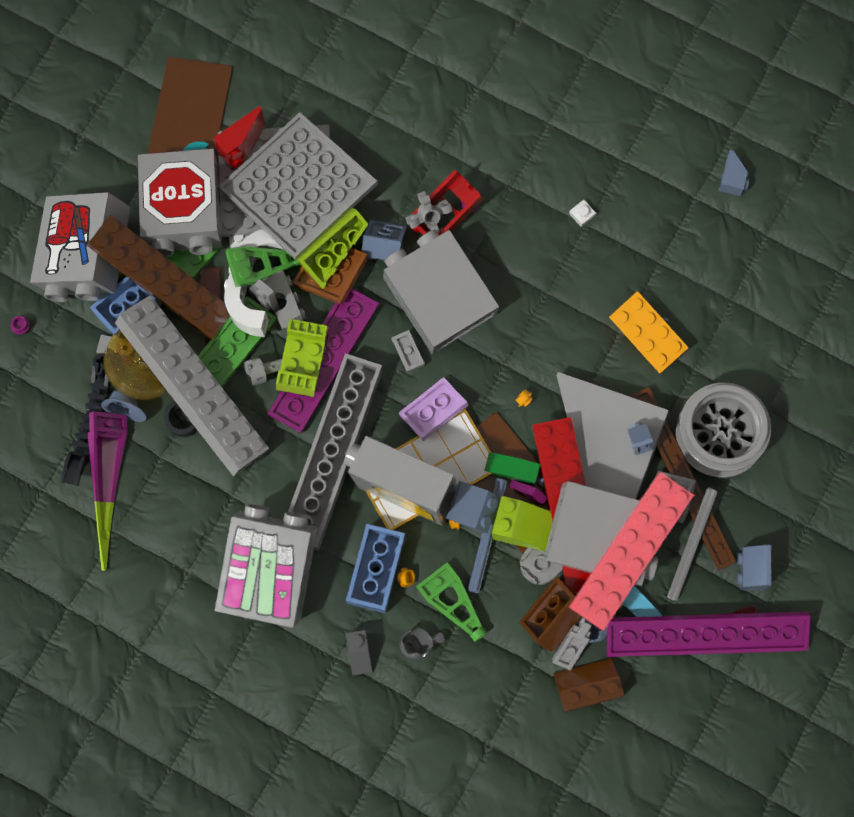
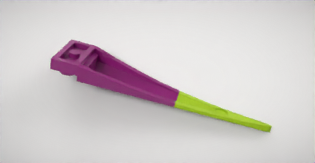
M93 411L89 413L90 432H88L101 569L105 571L107 569L116 487L127 438V415Z

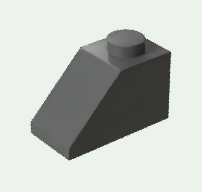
M366 630L345 633L352 675L372 673Z

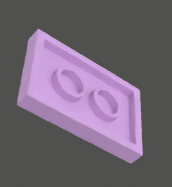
M443 377L401 410L399 415L424 441L465 409L468 403Z

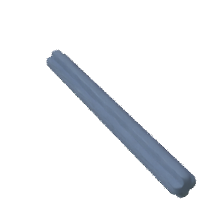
M497 478L495 480L492 493L500 497L487 534L482 532L468 587V591L473 593H479L493 540L492 531L501 496H504L507 481Z

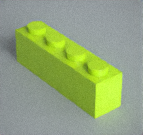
M351 208L297 258L298 263L323 289L328 279L337 270L336 268L342 259L347 256V252L352 245L356 243L366 229L368 223L356 209Z

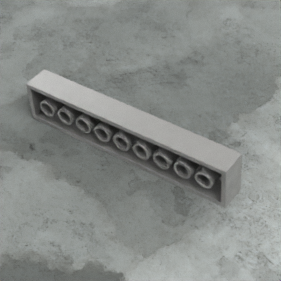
M151 295L119 314L115 322L117 327L233 477L267 452L268 446Z
M346 353L288 512L308 516L307 525L318 527L314 550L316 551L320 550L349 468L344 465L345 457L351 445L358 443L383 372L382 365Z

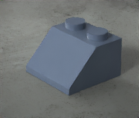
M370 220L363 236L362 252L366 253L369 259L386 260L393 253L403 249L407 226Z
M459 481L446 518L469 529L487 534L500 496Z
M771 545L743 547L740 553H737V565H740V572H737V584H740V590H766L771 586Z

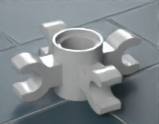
M425 191L418 193L421 205L418 208L417 214L409 215L405 218L407 224L413 229L425 222L429 232L436 229L439 234L440 231L437 223L440 220V215L452 212L451 204H448L447 200H443L438 205L432 206L430 198L426 195Z

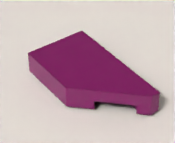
M514 480L509 485L510 488L522 492L530 500L544 503L547 499L535 487Z

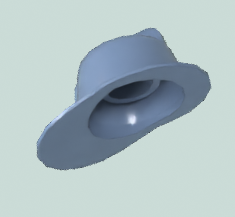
M113 391L110 398L102 402V408L108 413L127 415V419L136 422L146 420L145 413L137 407V399L131 393Z

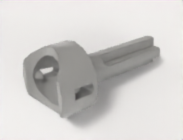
M260 358L244 362L245 371L251 377L252 386L266 383L267 374L280 370L282 359L263 364Z

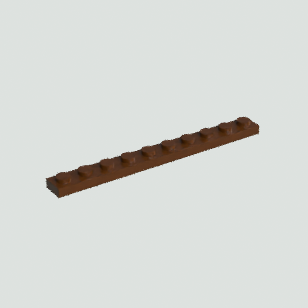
M649 387L631 396L632 398L658 406ZM666 422L658 441L657 449L669 474L695 480ZM697 482L688 511L693 522L696 520L704 498ZM710 511L701 538L717 571H720L735 564L736 560Z

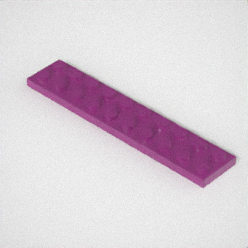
M809 612L617 617L612 618L607 625L606 654L607 657L808 651Z

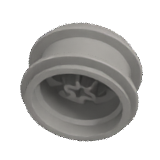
M714 383L696 391L684 405L676 424V441L685 460L697 471L718 478L736 476L751 468L764 453L771 436L770 417L763 402L749 389L734 383ZM715 403L716 413L714 415L709 407V404ZM737 409L743 413L738 419L734 416ZM720 412H726L729 415V418L726 419L724 416L720 415ZM707 417L711 423L704 424L701 418ZM693 424L698 425L701 429H693ZM735 425H741L744 431L740 432L738 429H735ZM721 426L723 429H727L726 433L719 430ZM703 435L706 437L707 442L701 443L697 436ZM751 436L752 442L741 439L740 437ZM731 443H737L740 450L732 449ZM707 445L710 447L708 452L703 449ZM712 449H719L721 456L714 455ZM726 451H727L730 455H732L733 458H727V453H726Z

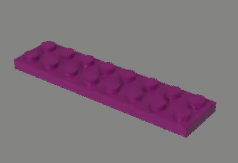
M351 289L343 305L334 304L322 324L328 326L314 397L281 391L267 413L268 416L302 434L336 378L345 353L350 355L379 307L378 302Z

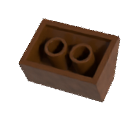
M556 576L519 623L538 645L553 653L564 640L571 627L582 618L581 615L569 608L578 593Z
M611 658L572 668L571 670L553 673L564 713L619 699L624 696L619 675Z

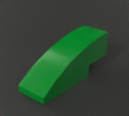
M489 452L484 471L514 481L518 480L535 485L540 464Z

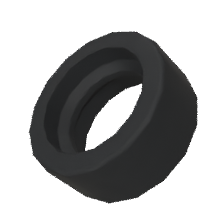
M173 401L164 412L165 425L172 434L178 437L192 436L198 431L193 424L186 429H179L174 426L172 415L180 407Z

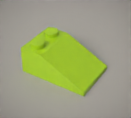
M501 496L492 531L493 540L545 552L552 526L551 513L548 510L524 501Z

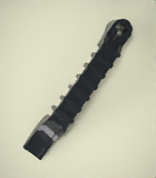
M99 353L93 359L90 384L92 393H88L90 400L89 403L85 404L87 411L82 415L83 423L79 424L81 431L75 435L78 441H72L74 452L70 451L66 457L61 483L79 486L83 470L90 460L88 432H90L89 413L93 411L105 412L101 405L107 399L108 394H110V381L114 370L111 359L105 353Z

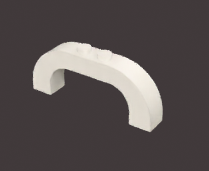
M262 229L250 234L239 245V247L247 246L284 250ZM249 257L251 268H253L258 257ZM229 267V278L225 280L224 300L233 323L247 334L265 337L269 322L266 312L252 310L244 306L248 285L235 287Z

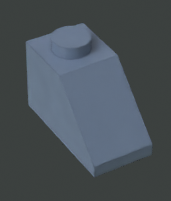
M730 150L727 156L719 191L741 196L743 190L746 191L748 188L749 180L746 179L748 172L733 150Z
M636 423L631 425L630 429H627L635 455L654 450L653 440L647 424Z

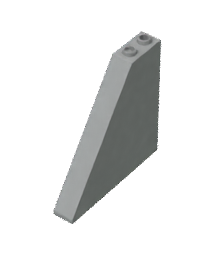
M558 372L556 376L567 418L571 417L586 486L637 500L669 415L668 410ZM636 423L647 424L653 440L654 450L635 455L627 429H630V426Z

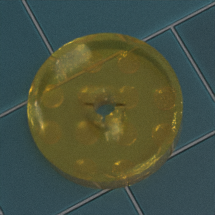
M120 329L116 331L105 349L103 358L105 373L112 385L124 395L140 400L155 399L166 394L168 391L145 362H140L141 356Z

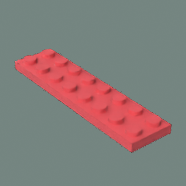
M659 472L569 608L604 631L694 495Z

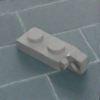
M582 617L578 625L574 624L552 658L554 664L568 670L572 669L590 640L591 631L589 629L592 625L591 622Z

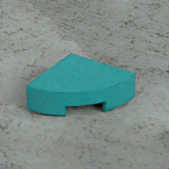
M200 141L193 142L187 145L183 151L208 149L209 144Z

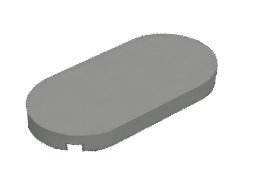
M528 548L523 553L520 561V569L523 576L529 582L538 585L551 582L563 570L562 566L543 561L545 552Z

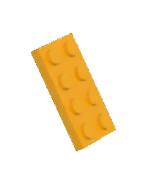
M638 291L609 317L660 374L689 349Z

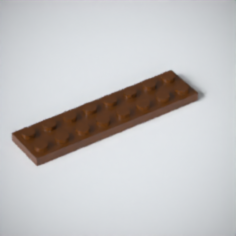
M112 215L107 217L86 245L209 340L215 337L229 317L226 305L222 300Z

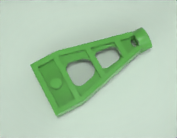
M244 246L230 248L225 251L235 287L253 285L258 279L262 281L279 271H285L295 265H300L285 250ZM249 257L261 258L265 267L264 270L257 273L252 272ZM268 257H280L282 265L272 268Z
M445 563L416 586L417 590L431 606L468 633L474 642L479 641L487 634V631L481 626L459 576L448 563ZM449 587H453L458 595V602L453 606H447L439 599V595ZM461 605H464L470 613V618L466 621H461L454 614V611ZM474 627H478L476 631L472 632Z

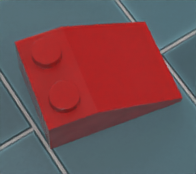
M260 106L213 138L219 156L231 170L244 164L266 126Z

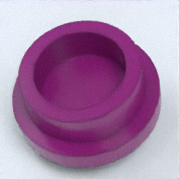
M17 316L11 321L10 327L15 334L22 335L29 330L30 322L24 316Z

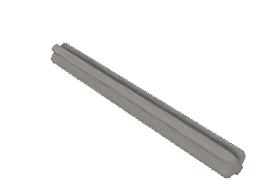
M707 488L667 595V598L673 601H677L715 501L717 491L712 488Z

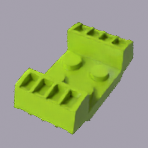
M289 319L283 358L276 380V390L314 397L328 326Z

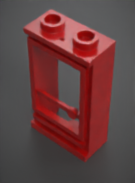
M456 170L429 196L430 204L434 206L440 199L446 200L443 196L450 189L466 205L461 211L456 210L451 205L456 216L439 235L448 230L452 232L485 199ZM418 208L411 215L417 214ZM424 222L418 227L413 228L415 232L418 233L420 231L423 235L429 232Z

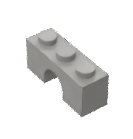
M282 270L262 281L274 291L276 299L281 298L287 302L282 310L275 312L283 334H287L289 319L303 321L306 319L303 309H299L297 303L300 301L296 292L292 293L290 286H293L289 275L285 276Z

